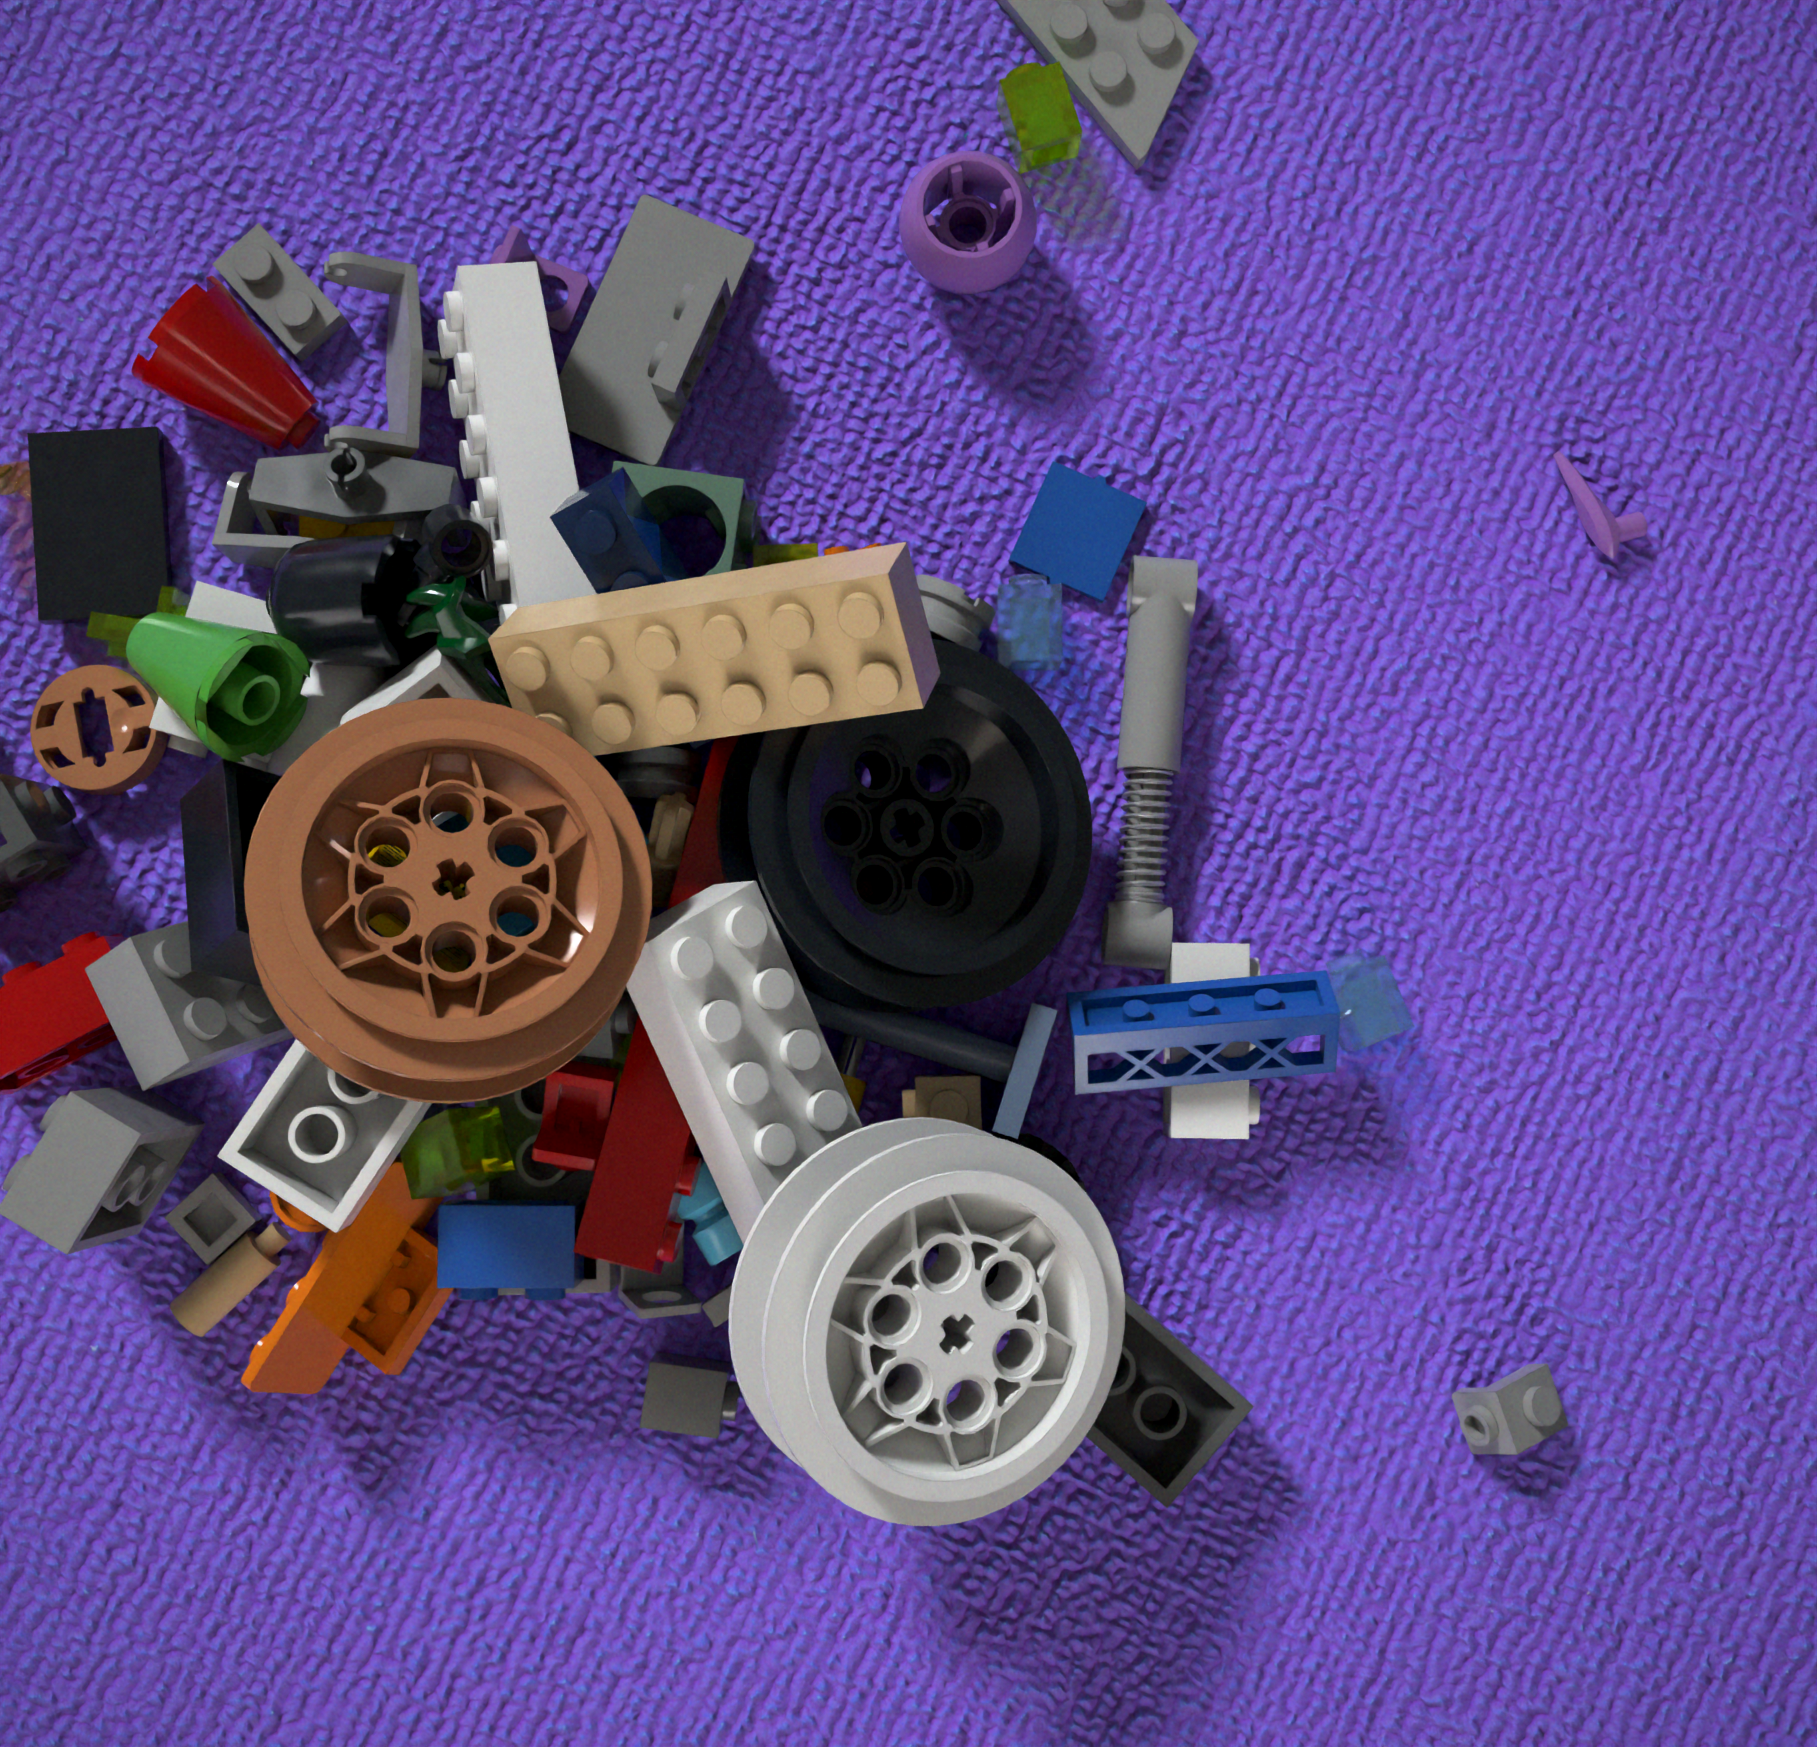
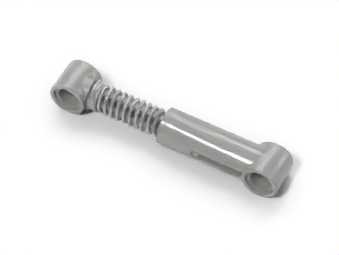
M1133 555L1131 559L1126 601V615L1129 620L1117 769L1123 771L1124 776L1129 779L1122 784L1128 792L1121 795L1127 803L1121 806V809L1126 814L1121 816L1120 820L1126 823V825L1119 829L1125 837L1118 840L1124 848L1117 851L1123 857L1122 860L1117 862L1122 871L1116 873L1121 882L1115 885L1118 889L1114 894L1116 896L1115 901H1107L1104 911L1101 940L1102 965L1166 970L1170 961L1173 912L1171 906L1163 905L1164 902L1162 900L1165 899V895L1162 893V889H1159V886L1165 885L1164 881H1160V875L1167 873L1165 870H1161V864L1167 862L1161 856L1162 852L1168 851L1166 847H1162V843L1169 839L1167 836H1163V830L1170 828L1168 825H1164V819L1171 817L1168 813H1165V807L1171 806L1169 802H1165L1166 796L1172 795L1170 791H1166V787L1173 783L1167 777L1180 774L1190 623L1195 611L1198 586L1197 560Z

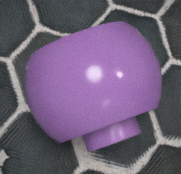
M958 151L933 160L915 175L906 190L899 212V233L907 257L914 269L926 281L942 290L956 294H978L993 290L1008 282L1021 269L1033 248L1037 233V213L1029 187L1023 177L1010 164L987 153ZM948 199L949 203L945 205L940 215V226L936 227L933 216L930 213L944 200ZM985 200L993 203L997 208L992 209ZM972 225L978 228L983 237L973 243H962L956 240L951 232L958 226ZM1009 230L1007 235L994 245L995 234Z

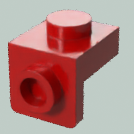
M570 1061L546 1077L541 1129L533 1144V1160L550 1163L554 1167L565 1171L596 1170L616 1097L619 1069Z

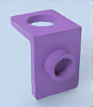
M512 225L503 245H499L493 253L490 264L536 261L540 282L550 278L562 281L568 288L567 302L557 311H546L549 329L561 334H568L590 286L588 277L533 254L522 229Z

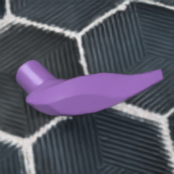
M1560 451L1553 454L1572 494L1581 523L1598 549L1607 556L1614 558L1618 553L1621 542L1646 535L1647 521L1642 513L1635 512L1615 518L1608 507L1591 490L1573 464Z

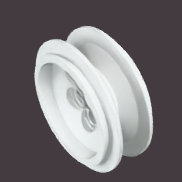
M915 1117L878 1122L854 1130L812 1154L775 1190L759 1213L739 1256L732 1282L728 1332L731 1359L742 1395L758 1425L772 1443L794 1463L802 1467L828 1493L855 1510L891 1523L910 1526H941L961 1523L1000 1510L1030 1493L1065 1463L1094 1424L1107 1399L1122 1351L1125 1329L1123 1275L1113 1239L1099 1210L1078 1183L1051 1160L1034 1150L1014 1142L997 1138L990 1133L967 1124L946 1119ZM938 1244L939 1255L936 1262L931 1268L923 1271V1261L926 1253L931 1247ZM998 1262L999 1270L997 1277L992 1284L985 1288L986 1275L990 1268ZM889 1295V1307L886 1313L879 1320L872 1322V1312L876 1303L884 1296ZM1010 1330L1009 1340L1005 1348L996 1354L997 1344L1001 1336ZM901 1364L900 1376L895 1384L888 1389H884L885 1379L890 1370ZM961 1382L959 1395L953 1402L947 1404L950 1390L955 1384Z

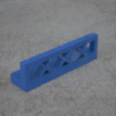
M1326 970L1066 992V1009L1072 1040V1068L1075 1095L1336 1072L1341 1013ZM1320 1035V1048L1318 1051L1291 1053L1284 1048L1297 1037ZM1249 1041L1256 1046L1244 1057L1226 1058L1219 1053L1231 1042ZM1183 1047L1190 1052L1178 1063L1161 1064L1154 1059L1165 1048ZM1116 1052L1125 1058L1114 1068L1088 1070V1055Z

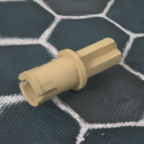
M675 792L673 796L662 794L656 800L651 829L646 834L649 840V844L646 846L651 866L653 907H666L669 905L694 814L693 805L687 802V796L681 792Z

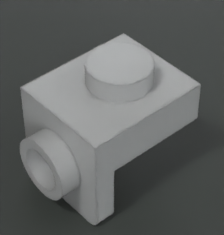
M1547 1363L1528 1364L1487 1387L1461 1388L1452 1394V1400L1460 1420L1462 1432L1473 1454L1518 1455L1569 1425Z

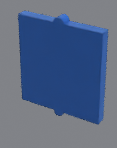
M1053 461L1008 562L1048 579L1049 585L1053 589L1064 586L1103 603L1147 502L1107 485L1104 476L1099 475L1093 479Z

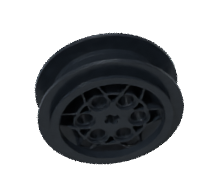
M932 639L941 674L924 708L742 734L729 757L721 782L717 804L716 831L718 855L725 883L757 882L801 986L825 1000L844 1007L875 1013H907L935 1007L956 1006L994 995L1018 982L1049 955L1067 930L1083 896L1092 854V816L1086 781L1069 737L1045 702L1016 674L982 653L948 641ZM857 760L862 762L869 770L871 776L869 789L857 780L855 774V763ZM917 764L921 765L930 777L929 791L925 790L916 778ZM827 815L835 818L841 827L842 836L839 844L831 841L826 834L824 824ZM949 821L959 830L961 839L958 848L948 838L947 826ZM896 826L899 834L892 838L889 830ZM859 873H863L872 884L873 895L869 903L860 896L857 890ZM921 875L929 881L932 888V899L929 904L923 900L918 890V881Z

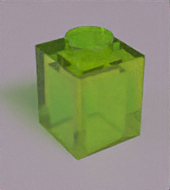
M1060 61L1046 66H1041L1040 63H1027L1010 71L1006 78L999 79L996 106L1018 173L1022 174L1077 157L1082 129Z
M498 1106L447 1109L418 1124L400 1151L412 1200L462 1195L515 1170Z

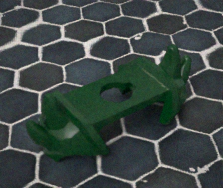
M460 576L451 584H431L418 588L407 595L406 602L409 605H425L428 607L410 620L404 630V636L411 640L427 632H438L437 649L443 655L453 656L496 704L512 708L494 655L489 651L491 647L488 638L491 635L477 624V622L498 617V609L482 599L466 593V578L464 576ZM487 670H489L491 674L495 677L499 686L493 681V679L488 674Z

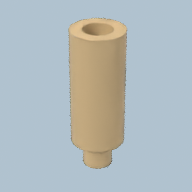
M272 1222L260 1235L253 1231H247L170 1303V1309L175 1318L188 1331L196 1336L203 1337L281 1264L277 1253L291 1241L288 1232L276 1222Z

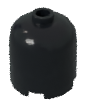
M394 534L318 538L293 545L276 563L266 592V609L277 635L295 643L307 660L313 663L397 668L402 665L411 664L430 649L435 632H427L409 640L404 636L407 624L404 627L400 626L384 612L392 604L416 565L413 562V557L421 547L420 543L414 538H400Z

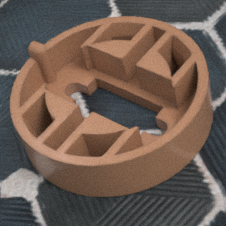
M88 665L64 673L45 689L37 701L32 714L30 725L31 743L39 763L54 779L81 792L92 795H122L124 791L144 781L157 767L165 752L168 734L149 728L158 696L141 680L116 667ZM91 689L94 691L95 699H105L114 751L105 753L106 763L102 767H98L95 757L87 756L86 745L82 737L83 728L79 705L86 703L85 693ZM140 694L145 704L135 706L124 697ZM57 712L54 725L51 726L53 716ZM150 734L147 747L142 749L145 735ZM63 754L75 764L60 767L54 756Z

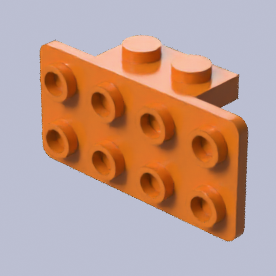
M396 1157L353 1223L337 1233L331 1229L326 1233L322 1242V1251L306 1276L300 1279L289 1291L286 1298V1307L269 1334L260 1339L251 1351L249 1357L250 1364L241 1377V1383L252 1392L315 1394L324 1387L349 1346L386 1375H400L454 1288H437L438 1241L423 1230L454 1181L453 1174L443 1167Z

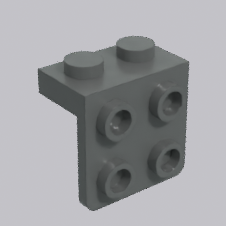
M0 773V831L7 843L0 847V913L14 906L19 901L16 893L33 882L45 884L66 874L73 868L71 859L88 849L72 822L77 817L76 811L62 790L56 786L51 787L49 784Z

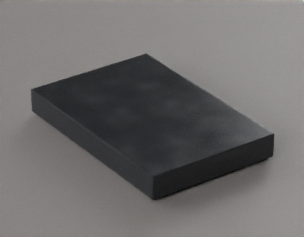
M159 427L27 433L38 621L44 625L143 619L147 615L156 612L174 614L163 432Z

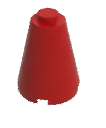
M214 276L206 277L207 292L199 285H193L170 307L156 324L148 338L157 344L158 347L149 361L138 353L132 366V375L144 385L278 451L283 450L289 444L297 450L300 449L321 423V420L314 415L319 402L228 289Z

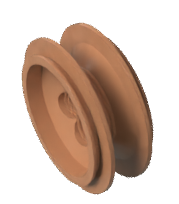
M431 698L396 703L349 720L310 746L286 770L262 807L251 835L244 877L245 910L254 963L262 987L279 1018L307 1051L338 1074L372 1091L399 1099L423 1103L453 1104L499 1097L528 1087L557 1071L588 1046L616 1009L626 984L641 956L652 910V875L645 838L635 812L626 796L609 772L590 752L574 739L549 723L503 705L472 699ZM451 811L464 816L470 825L460 832L450 833L436 827L432 819L442 812ZM390 844L400 848L407 856L397 866L383 867L375 864L368 854L373 848ZM507 845H518L526 849L533 861L522 867H511L504 864L497 857L496 851ZM448 880L453 889L463 884L465 886L464 898L454 900L451 892L440 896L438 894L440 883ZM518 912L524 914L532 921L535 930L526 936L515 937L508 935L499 927L497 919L506 913ZM394 913L404 919L408 928L401 935L388 938L375 934L368 927V923L376 915ZM457 947L467 952L473 963L462 972H446L438 967L433 960V956L442 948Z

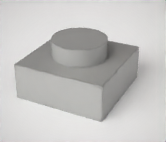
M221 1171L212 1173L165 1217L168 1223L207 1266L213 1264L247 1231H250L263 1219Z

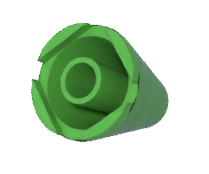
M164 612L147 615L135 625L129 635L126 655L132 668L209 750L228 761L245 762L241 757L253 753L264 757L274 752L288 740L303 718L309 698L300 693L303 675L310 678V665L306 656L297 645L280 635Z

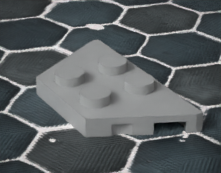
M997 0L1136 170L1141 167L1147 158L1152 142L1162 121L1166 117L1178 86L1186 74L1199 43V40L1166 0Z

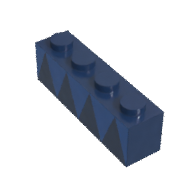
M624 467L568 497L550 516L553 524L597 594L690 578ZM713 739L689 743L694 750Z

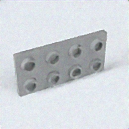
M642 195L558 378L568 433L640 464L659 466L755 252L753 240L649 195Z

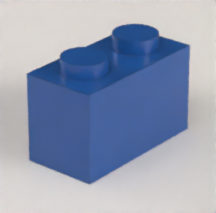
M452 1199L440 1204L438 1209L437 1288H457V1298L462 1300L498 1298V1288H525V1299L559 1300L566 1298V1289H574L584 1280V1256L573 1252L585 1209V1200Z

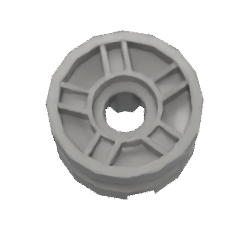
M917 575L916 579L931 638L955 643L979 652L982 643L978 637L981 630L990 628L997 611L981 598H977L974 601L964 594L966 590L954 584L928 575Z

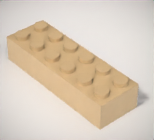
M907 542L518 607L488 638L512 709L525 712L549 723L570 736L593 756L922 709L941 674Z

